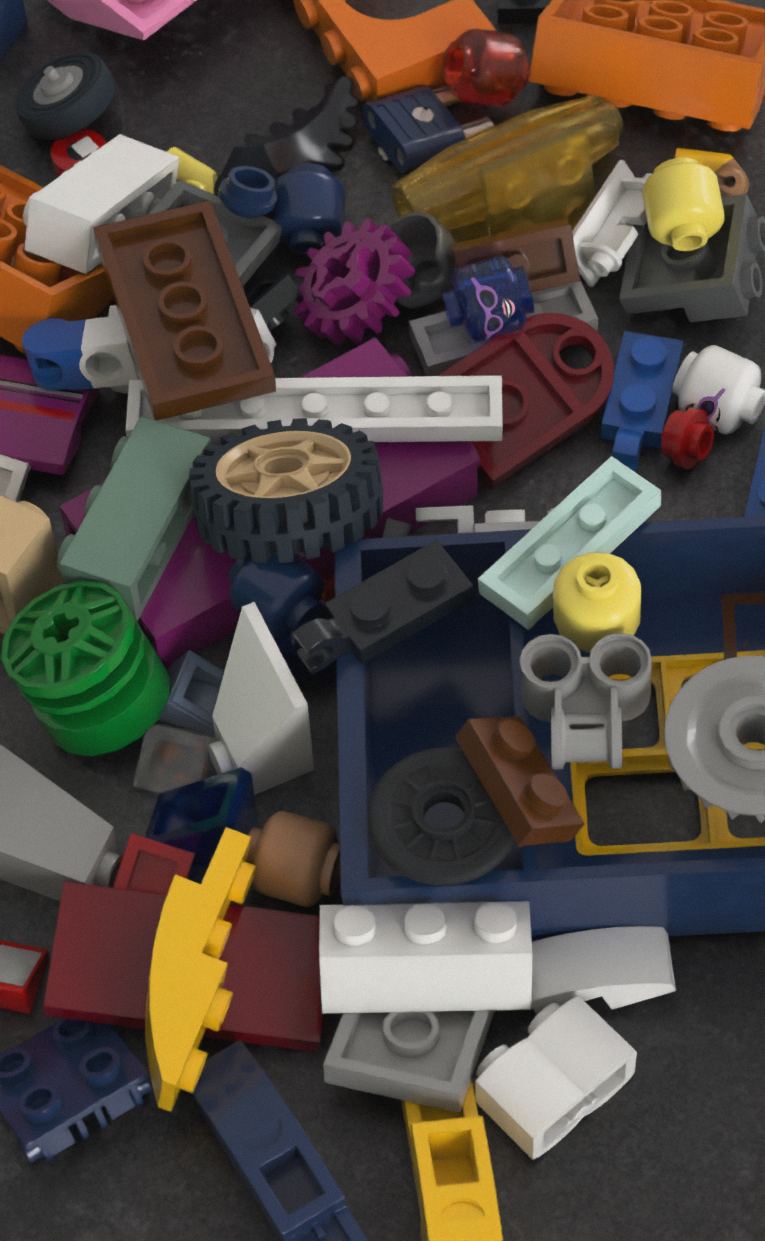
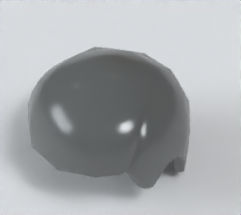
M415 211L399 217L391 223L393 232L411 250L412 255L407 261L415 268V274L403 280V283L411 290L410 296L397 298L394 304L411 309H423L440 300L451 289L457 279L450 247L451 244L456 242L448 229L433 215Z

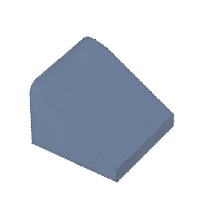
M188 650L174 661L167 671L170 676L169 699L158 720L215 736L212 715L225 670Z

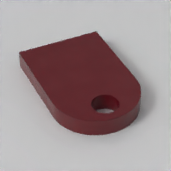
M541 313L517 322L438 376H502V441H471L477 450L481 462L477 472L490 489H493L587 425L600 413L612 387L614 365L606 342L590 325L566 314ZM567 346H580L590 353L593 362L586 368L573 369L563 363L559 352Z

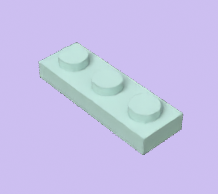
M611 456L478 578L479 594L529 630L553 608L554 581L562 566L574 557L586 553H611L661 506V490Z

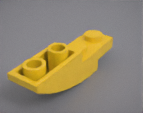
M227 827L223 832L201 884L178 875L174 876L162 908L154 941L146 998L145 1040L149 1073L157 1105L159 1108L169 1112L172 1111L181 1089L193 1093L208 1053L198 1049L206 1028L216 1032L220 1030L233 996V992L223 989L228 963L219 960L232 927V923L224 921L223 918L231 901L243 904L251 886L256 866L246 862L251 836Z
M472 1079L460 1113L401 1100L421 1215V1240L503 1241L483 1116H478Z

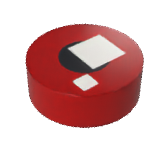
M81 129L74 134L56 139L51 148L55 174L59 177L63 172L74 167L93 151L105 145V139L97 132L88 129Z

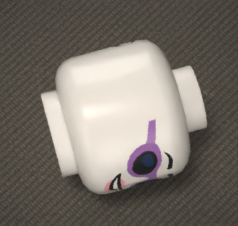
M716 345L706 347L699 354L693 351L689 353L681 364L673 383L672 395L678 397L679 410L685 412L690 408L704 410L707 413L709 425H712L715 431L725 435L732 434L744 421L754 424L765 405V390L760 388V367L753 361Z

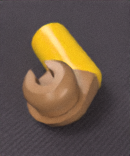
M684 148L676 149L675 158L688 157L695 159L699 164L705 165L715 172L721 197L747 194L749 179L730 154Z

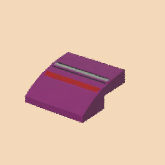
M0 355V454L28 463L31 466L30 470L64 475L82 444V422L97 398L100 388L71 391L70 389L46 390L34 382L27 359Z

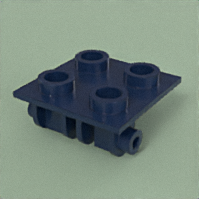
M60 1018L55 1024L23 1043L0 1053V1113L17 1135V1142L29 1163L31 1164L41 1157L45 1162L53 1159L52 1156L75 1143L68 1126L72 1125L79 1137L84 1140L89 1137V1133L82 1120L83 1117L90 1114L97 1126L102 1129L107 1126V1122L100 1107L103 1106L109 1118L114 1120L133 1107H139L144 1104L142 1096L152 1091L148 1081L150 1074L111 1025Z

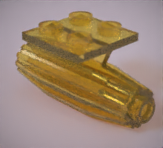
M596 94L520 114L447 147L391 186L392 202H394L396 214L399 217L415 211L430 214L448 230L482 222L487 219L490 235L567 218L573 231L596 196L592 164L615 149L619 144V133L623 131L621 115L611 101L603 102V99L600 96L596 97Z

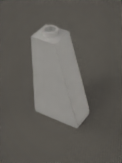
M0 744V879L61 901L64 881L113 888L123 858L119 852L114 827Z

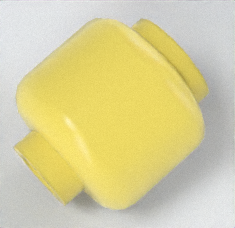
M679 157L661 163L655 168L653 174L648 177L642 187L649 232L661 244L673 246L678 251L696 250L703 247L708 242V239L716 234L724 223L725 216L717 176L709 167L699 164L695 159Z
M590 552L576 556L562 566L554 581L553 589L554 622L560 636L573 641L578 649L585 652H591L595 644L607 635L623 633L634 636L640 625L641 583L634 568L620 557L601 552Z

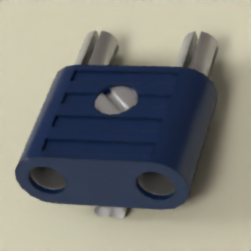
M422 85L366 103L362 108L363 122L369 134L380 146L378 148L380 155L383 156L384 160L390 159L402 173L464 153L467 144L493 136L495 131L494 124L486 117L460 126L445 107L461 102L452 93L453 90L454 94L458 96V89L453 85H446L431 90L427 85Z

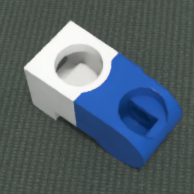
M116 305L110 306L108 317L70 322L61 318L41 320L28 328L22 337V345L34 382L43 389L82 390L129 385V380H140Z

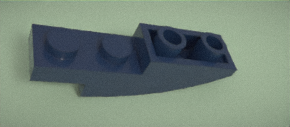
M239 1040L206 1059L199 1081L190 1095L248 1193L255 1198L280 1241H368L348 1209L346 1197L283 1098L244 1043Z

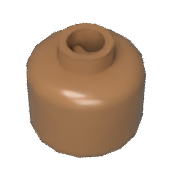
M279 811L266 821L262 829L256 827L251 829L248 836H251L246 862L256 866L252 883L258 893L304 907L316 905L324 895L332 897L335 894L341 880L340 843H338L337 832L333 826L323 821L286 811Z

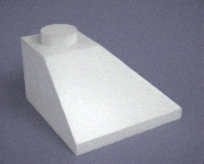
M255 602L242 606L212 715L216 742L208 745V751L218 776L222 781L232 778L243 800L314 771L308 704Z

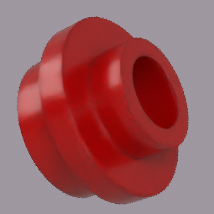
M690 408L686 412L676 410L668 418L662 433L661 451L664 457L673 460L675 466L691 469L698 460L702 461L708 456L713 445L714 429L707 421V413L701 409Z

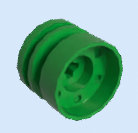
M80 580L50 589L34 598L14 617L3 637L1 660L8 676L14 685L19 688L25 701L32 706L37 719L53 743L70 754L96 756L118 751L141 738L160 718L169 699L170 676L147 636L143 633L121 593L103 582Z

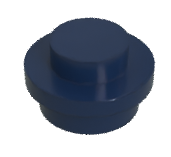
M238 166L231 169L228 177L222 180L218 192L220 200L228 206V209L235 215L243 218H256L270 213L274 210L278 198L277 192L274 189L275 181L273 177L266 171L251 166Z

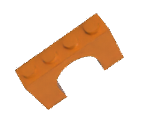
M292 0L302 25L306 29L313 28L319 36L322 49L328 61L332 65L339 64L346 77L352 78L354 82L352 93L359 101L365 100L369 103L422 85H427L431 90L450 85L448 84L449 78H447L449 77L447 76L449 75L447 74L448 68L462 73L463 75H459L461 77L453 76L460 78L462 82L477 77L478 74L473 73L471 70L475 68L473 65L485 64L490 71L496 69V29L473 0H452L419 15L398 20H383L363 15L351 8L345 2L346 0ZM462 62L470 65L462 66L455 63ZM450 64L456 65V66H460V67H464V68H466V69H462V68H458V67H455V66H451ZM449 66H451V67H453V68H456V69L463 70V71H465V72H461V71H457V70L451 69Z

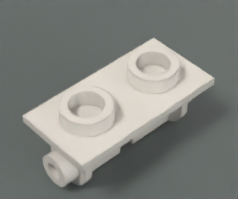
M619 160L572 231L579 273L589 287H594L600 276L606 277L610 272L619 270L623 257L638 236V232L633 225H645L647 222L642 187L652 174L648 173L643 178H635L624 160Z

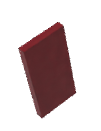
M64 881L43 1006V1016L146 1029V998L152 953L162 908L167 895ZM229 904L223 920L232 923V927L219 960L228 963L223 989L233 992V996L220 1030L216 1032L206 1028L203 1037L230 1041L241 1040L245 1043L317 1052L320 1044L323 1018L319 962L320 916Z

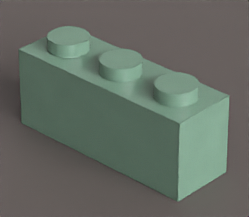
M140 416L130 436H123L118 441L112 456L111 471L103 485L94 486L85 505V518L75 535L69 534L60 547L57 568L62 573L64 584L80 580L103 582L121 593L130 611L138 621L194 515L189 471L190 468H193V461L196 456L204 455L203 449L211 444L210 437Z

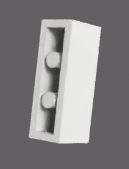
M119 134L98 150L93 151L74 167L63 172L61 176L40 191L30 196L23 212V223L27 226L24 250L87 274L101 263L95 243L93 227L145 216L153 199L157 196L163 198L176 183L180 157Z
M529 901L350 906L320 905L319 962L322 1014L531 1010L532 938Z

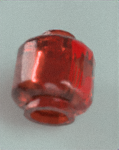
M468 29L449 44L444 54L442 71L445 82L449 85L453 95L460 101L502 107L514 101L528 83L530 63L522 43L514 35L485 29Z

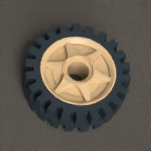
M295 418L292 420L291 426H282L281 420L267 422L268 429L260 430L255 424L242 428L243 436L240 437L231 432L220 437L221 445L211 443L203 449L204 455L196 456L193 461V468H190L189 471L193 512L201 539L205 544L211 543L212 549L221 554L228 550L229 556L238 560L244 559L250 553L253 562L267 563L271 555H278L279 563L294 562V554L303 553L306 560L320 557V548L323 547L333 553L345 548L344 539L355 543L363 538L364 529L372 530L377 524V517H381L383 513L382 475L375 444L372 440L368 441L367 435L359 430L353 433L352 426L340 423L332 428L330 420L318 419L312 426H308L307 418Z

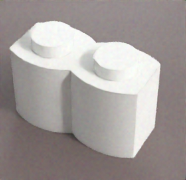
M580 996L572 998L562 1006L558 1003L546 1006L529 1025L528 1033L530 1035L528 1038L511 1048L507 1045L497 1047L485 1057L476 1072L478 1076L475 1090L476 1103L532 1160L555 1146L584 1116L608 1101L635 1074L637 1052Z

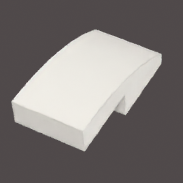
M632 926L592 929L532 942L531 1007L537 1014L552 1003H558L562 1006L576 996H580L584 1001L602 996L613 1010L676 991L669 938L664 927Z

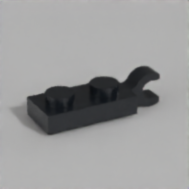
M435 540L324 603L328 620L314 619L305 623L294 632V637L302 646V648L297 650V655L311 674L325 669L349 651H352L361 664H364L473 601V585L441 544Z

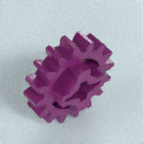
M365 219L359 230L350 221L345 222L342 228V235L337 238L329 231L325 233L324 243L326 246L320 250L310 248L306 253L312 260L309 267L298 268L295 272L303 281L302 285L297 286L302 294L295 299L299 302L294 309L295 315L319 339L324 340L327 337L336 346L342 344L346 335L355 344L361 343L364 329L368 327L377 334L382 331L380 319L385 314L397 317L400 312L394 305L396 299L404 298L411 294V290L403 283V280L415 274V268L407 261L412 255L411 250L387 225L383 223L378 227L370 219Z

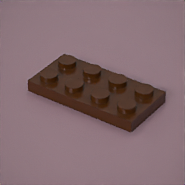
M211 201L93 227L96 247L154 420H162L276 392L273 368Z

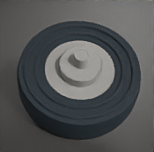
M87 51L69 53L45 64L26 80L16 96L15 109L25 128L34 137L41 140L63 138L85 128L104 112L114 96L115 82L105 63L96 54Z

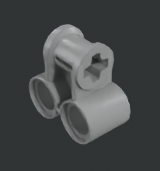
M623 633L607 635L595 644L591 650L590 657H581L580 650L573 641L564 636L554 634L538 636L524 647L520 657L521 697L523 705L530 715L539 720L551 722L552 769H563L566 762H608L611 769H622V721L634 719L642 714L649 705L651 697L652 658L649 648L642 640L633 635ZM616 674H625L632 678L625 681H616L608 677ZM547 675L563 677V679L554 682L543 681L540 678Z

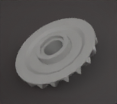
M765 656L734 657L704 668L692 676L678 691L666 717L665 745L670 769H674L680 777L684 791L692 790L697 794L705 808L714 805L726 810L732 820L739 814L753 815L761 823L765 820V749L752 750L743 746V744L749 742H759L765 745Z

